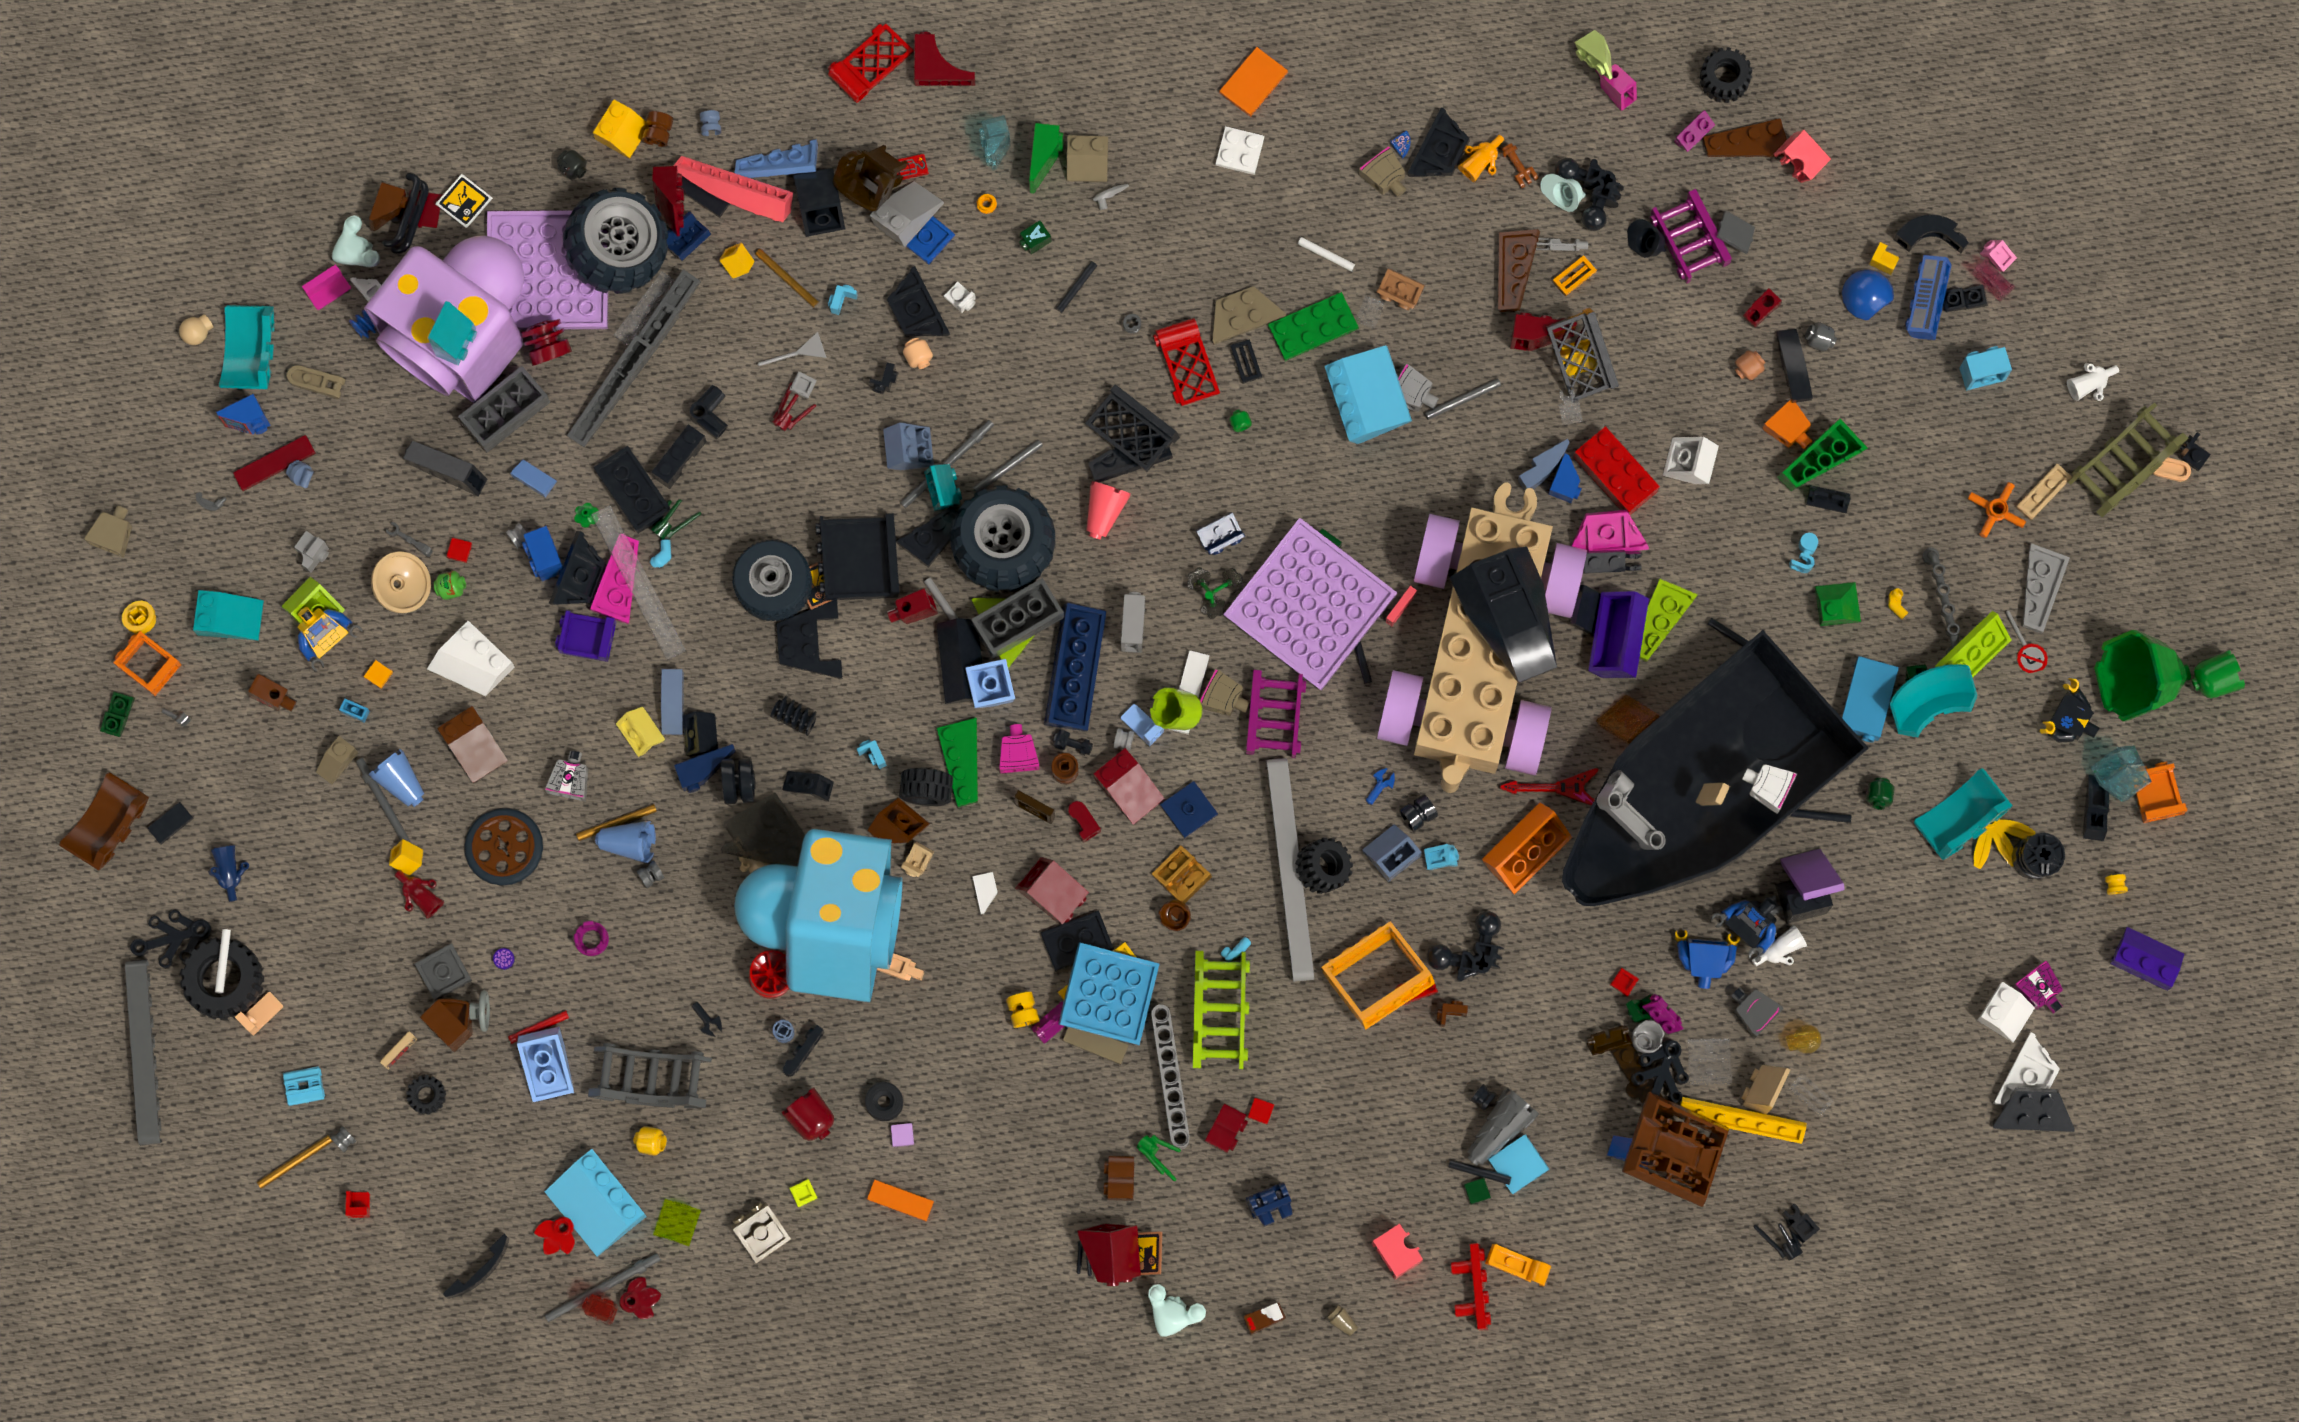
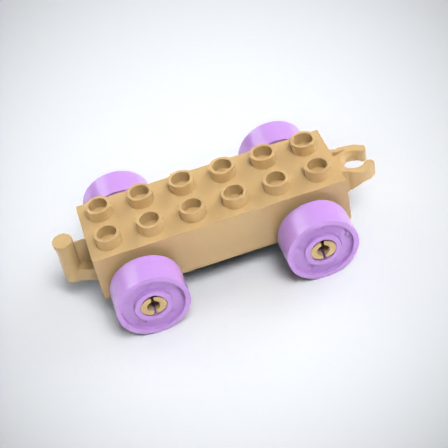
M1503 483L1497 489L1493 499V512L1471 508L1463 543L1455 542L1460 520L1429 514L1414 582L1444 589L1449 568L1457 570V573L1472 563L1502 551L1527 546L1544 584L1548 613L1567 618L1572 617L1587 550L1556 543L1551 564L1545 562L1553 526L1530 521L1537 507V497L1532 488L1525 490L1523 497L1524 507L1517 512L1509 510L1506 506V499L1510 496L1511 485L1509 483ZM1453 587L1427 700L1419 698L1423 677L1393 670L1377 739L1408 746L1412 725L1419 726L1420 731L1414 755L1440 762L1442 774L1441 787L1447 793H1453L1458 790L1460 782L1469 768L1495 774L1503 746L1509 747L1505 769L1536 776L1552 707L1521 700L1516 720L1509 719L1517 681L1468 619Z

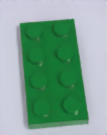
M1342 292L1268 324L1285 361L1359 329Z

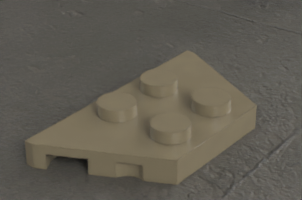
M1254 286L1216 300L1213 345L1286 317V314Z

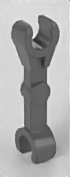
M395 522L390 523L396 527V530L389 532L386 529V533L389 536L395 537L398 535L408 544L415 546L419 552L430 557L433 551L428 545L419 541L416 542L411 536L400 532V528Z

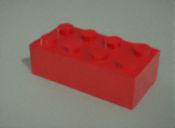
M1606 426L1574 453L1573 458L1611 501L1620 510H1627L1630 515L1653 497L1660 488L1657 482Z

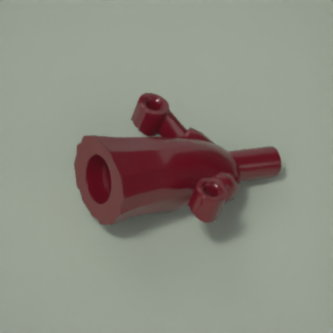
M401 870L395 874V877L403 884L402 893L406 900L405 909L408 912L414 909L411 899L419 907L426 919L432 917L445 903L443 899L425 887L429 886L431 889H434L437 886L435 880L426 881L418 877L408 878Z

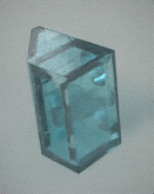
M1005 115L981 121L982 128L978 129L981 146L984 147L987 166L991 165L993 171L997 170L1011 147L1010 133Z
M2135 745L2117 747L2091 767L2099 785L2121 802H2125L2152 782Z

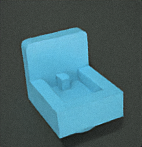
M837 285L835 294L830 295L828 302L831 313L840 314L844 297L857 300V291L852 286Z

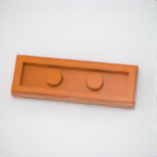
M874 1180L867 1198L871 1202L926 1222L934 1204L932 1200Z

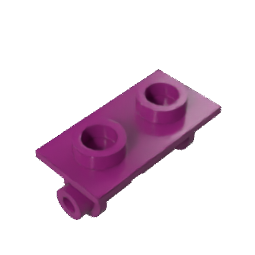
M1703 110L1676 136L1674 142L1679 147L1682 145L1688 152L1715 124L1706 111Z
M1653 994L1650 997L1651 1002L1642 1006L1667 1034L1684 1029L1681 1026V1017L1671 1008H1667L1668 1004L1662 999L1661 995Z
M1063 1001L1031 1028L1044 1044L1065 1027L1058 1025Z

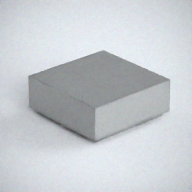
M798 371L789 391L808 399L817 380Z

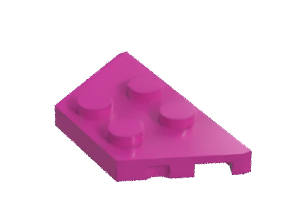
M1627 510L1586 513L1572 543V547L1587 551L1649 550L1647 542Z

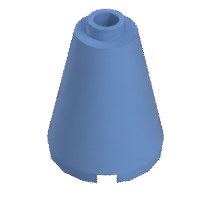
M402 749L392 754L378 765L377 769L369 773V776L408 807L411 804L415 807L424 800L421 797L424 795V792Z
M643 821L604 828L596 834V845L601 850L648 863L654 853H650L651 843L655 844L656 841L655 827L653 824H650L651 821Z

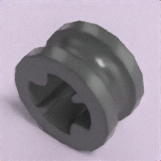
M1128 314L1123 320L1125 331L1136 333L1140 330L1141 319L1138 315ZM1132 319H1135V323H1138V325L1129 328V324H1126L1127 321L1131 322Z

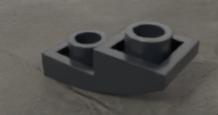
M1979 285L1967 289L1957 288L1946 291L1944 298L1945 311L1952 312L1988 306L1985 286Z

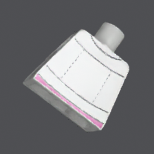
M1763 765L1759 773L1747 768L1742 780L1753 784L1749 793L1753 798L1775 813H1778L1797 774L1769 765Z

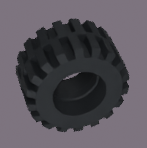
M1727 47L1726 50L1718 48V52L1714 50L1710 56L1705 58L1699 79H1701L1700 86H1704L1703 92L1705 94L1707 92L1710 93V99L1716 97V102H1721V99H1724L1725 103H1729L1730 99L1734 102L1738 99V96L1741 98L1744 95L1752 78L1751 63L1749 60H1745L1746 55L1744 53L1740 55L1739 50L1735 49L1734 52L1731 51L1730 47ZM1720 67H1728L1736 73L1737 79L1730 83L1722 82L1716 77L1714 71Z
M906 769L901 773L899 797L908 803L923 806H943L951 803L953 776L935 769Z
M1326 837L1304 846L1301 849L1302 851L1298 853L1297 857L1299 859L1295 862L1298 865L1296 873L1300 875L1298 879L1304 882L1303 886L1305 888L1310 887L1309 891L1311 892L1317 891V894L1333 891L1347 883L1349 876L1352 875L1353 871L1350 870L1353 867V863L1350 862L1351 854L1348 855L1346 846L1342 847V843L1340 841L1335 842L1334 838L1328 839ZM1320 857L1328 865V874L1320 866Z

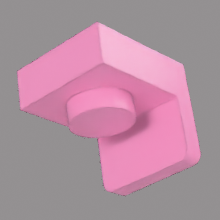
M2003 240L1988 241L1984 245V250L1980 253L1983 257H1988L1999 272H2004L2017 258Z

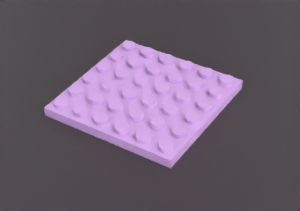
M487 211V236L495 237L507 243L516 252L523 266L524 284L522 292L509 310L518 330H526L529 326L539 322L560 319L561 324L554 326V329H608V292L596 291V287L588 283L585 285L577 278L578 274L576 271L570 269L565 257L563 233L572 211ZM607 229L601 230L604 234L608 233ZM601 243L604 248L608 247L607 243Z
M1299 518L1227 609L1224 616L1297 673L1303 674V677L1315 687L1322 690L1397 595V592Z

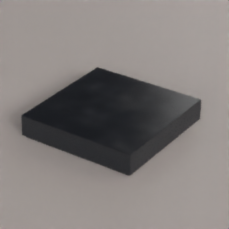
M1580 585L1570 621L1571 625L1592 636L1595 634L1601 593L1586 585Z

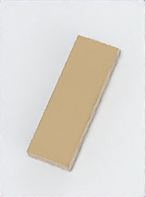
M2056 464L2016 508L2031 521L2069 482L2072 476L2059 464Z

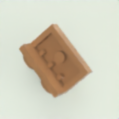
M1388 268L1376 292L1380 294V298L1389 302L1392 299L1398 302L1399 307L1409 310L1416 307L1425 284Z

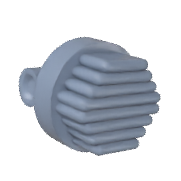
M299 460L289 464L286 471L290 480L303 488L308 487L314 473L309 465Z

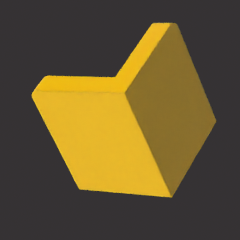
M742 242L726 248L719 260L732 278L749 273L754 264V259Z
M1880 242L1869 265L1891 275L1899 257L1885 251L1888 245Z
M402 839L391 849L389 865L407 875H411L422 865L423 849Z

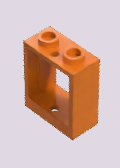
M139 631L138 634H134L129 639V645L117 653L113 663L152 695L156 696L182 664ZM144 642L167 659V662L149 683L125 666Z

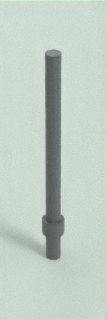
M988 420L978 430L975 429L970 434V438L941 465L950 464L951 467L975 443L978 444L994 424ZM926 479L900 502L905 509L928 488Z
M363 758L358 759L356 763L363 774L364 782L369 784L399 839H404L411 843L378 783L369 776L371 771Z
M658 1253L643 1261L635 1262L634 1266L545 1314L546 1320L550 1322L635 1274H642L647 1271L646 1268L661 1261Z

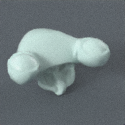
M354 215L345 220L342 234L332 252V259L336 263L374 267L379 264L380 256L377 251L372 250L373 244L368 242L367 239L356 235L362 226L361 218Z
M1160 1284L1152 1285L1148 1290L1155 1327L1161 1337L1173 1335L1190 1324L1201 1322L1206 1316V1309L1202 1304H1193L1186 1311V1304L1180 1300V1297L1169 1296L1164 1300L1166 1290Z

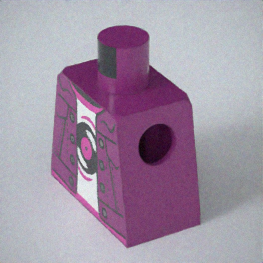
M2047 961L2043 962L2012 987L2020 992L2036 1010L2046 1005L2054 1014L2063 1007L2055 997L2063 991V988Z

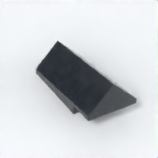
M956 618L938 623L936 625L945 704L971 702L973 699L965 668L982 664L980 638L972 626L971 619Z

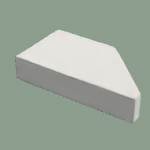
M353 277L350 279L368 302L381 287V284L376 279L366 280Z
M993 872L973 876L981 914L986 912L997 895Z

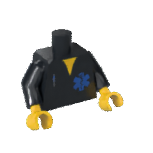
M2068 678L2071 681V685L2064 684L2063 688L2070 690V693L2067 692L2064 695L2051 720L2043 721L2046 729H2040L2041 734H2047L2058 743L2078 741L2083 733L2094 738L2100 728L2089 722L2094 712L2091 710V705L2084 693L2079 688L2077 679Z

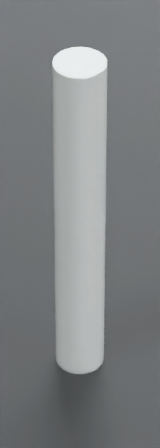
M1303 237L1298 242V245L1350 271L1355 266L1354 263Z
M222 929L215 992L217 993L224 992L231 930Z

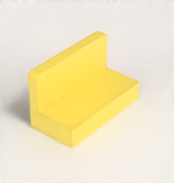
M643 707L626 712L616 723L638 757L644 755L652 746L665 740Z

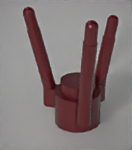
M792 382L789 384L772 421L775 426L780 427L784 432L787 428L791 430L796 423L816 407V404H813L791 421L793 417L788 412L799 395L795 394L786 409L783 410L790 395L791 391L789 390Z

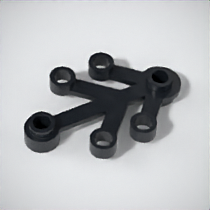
M173 910L169 913L170 921L173 923L179 922L189 929L179 931L162 922L159 917L153 916L149 919V926L152 929H159L169 935L147 942L142 939H136L131 943L130 949L134 955L142 957L147 954L148 950L170 944L165 955L159 959L160 966L167 969L172 966L173 962L171 961L183 940L191 938L186 949L182 950L179 954L182 961H184L182 955L185 952L189 953L193 948H196L200 940H205L210 936L211 925L202 919L194 922L183 916L178 910ZM174 913L179 914V918L177 920L172 919V915ZM154 919L159 920V924L157 926H152V921ZM201 926L204 927L205 931L199 934L197 929ZM138 945L144 946L142 952H137ZM168 958L169 964L164 966L162 964L163 959Z
M1667 1040L1662 1044L1661 1050L1650 1054L1644 1053L1639 1056L1638 1063L1641 1067H1647L1652 1061L1661 1058L1663 1060L1661 1066L1633 1074L1631 1077L1632 1083L1639 1086L1646 1080L1656 1077L1651 1093L1659 1096L1665 1081L1669 1091L1668 1100L1675 1104L1680 1102L1682 1094L1678 1091L1675 1082L1678 1085H1684L1689 1080V1076L1684 1071L1679 1059L1681 1055L1680 1044L1674 1040ZM1668 1047L1672 1049V1054L1669 1053ZM1643 1057L1647 1059V1064L1643 1062ZM1671 1063L1676 1071L1674 1080L1669 1070ZM1680 1075L1684 1076V1082L1679 1079ZM1636 1076L1641 1078L1640 1082L1636 1080ZM1673 1094L1677 1095V1100L1673 1099Z

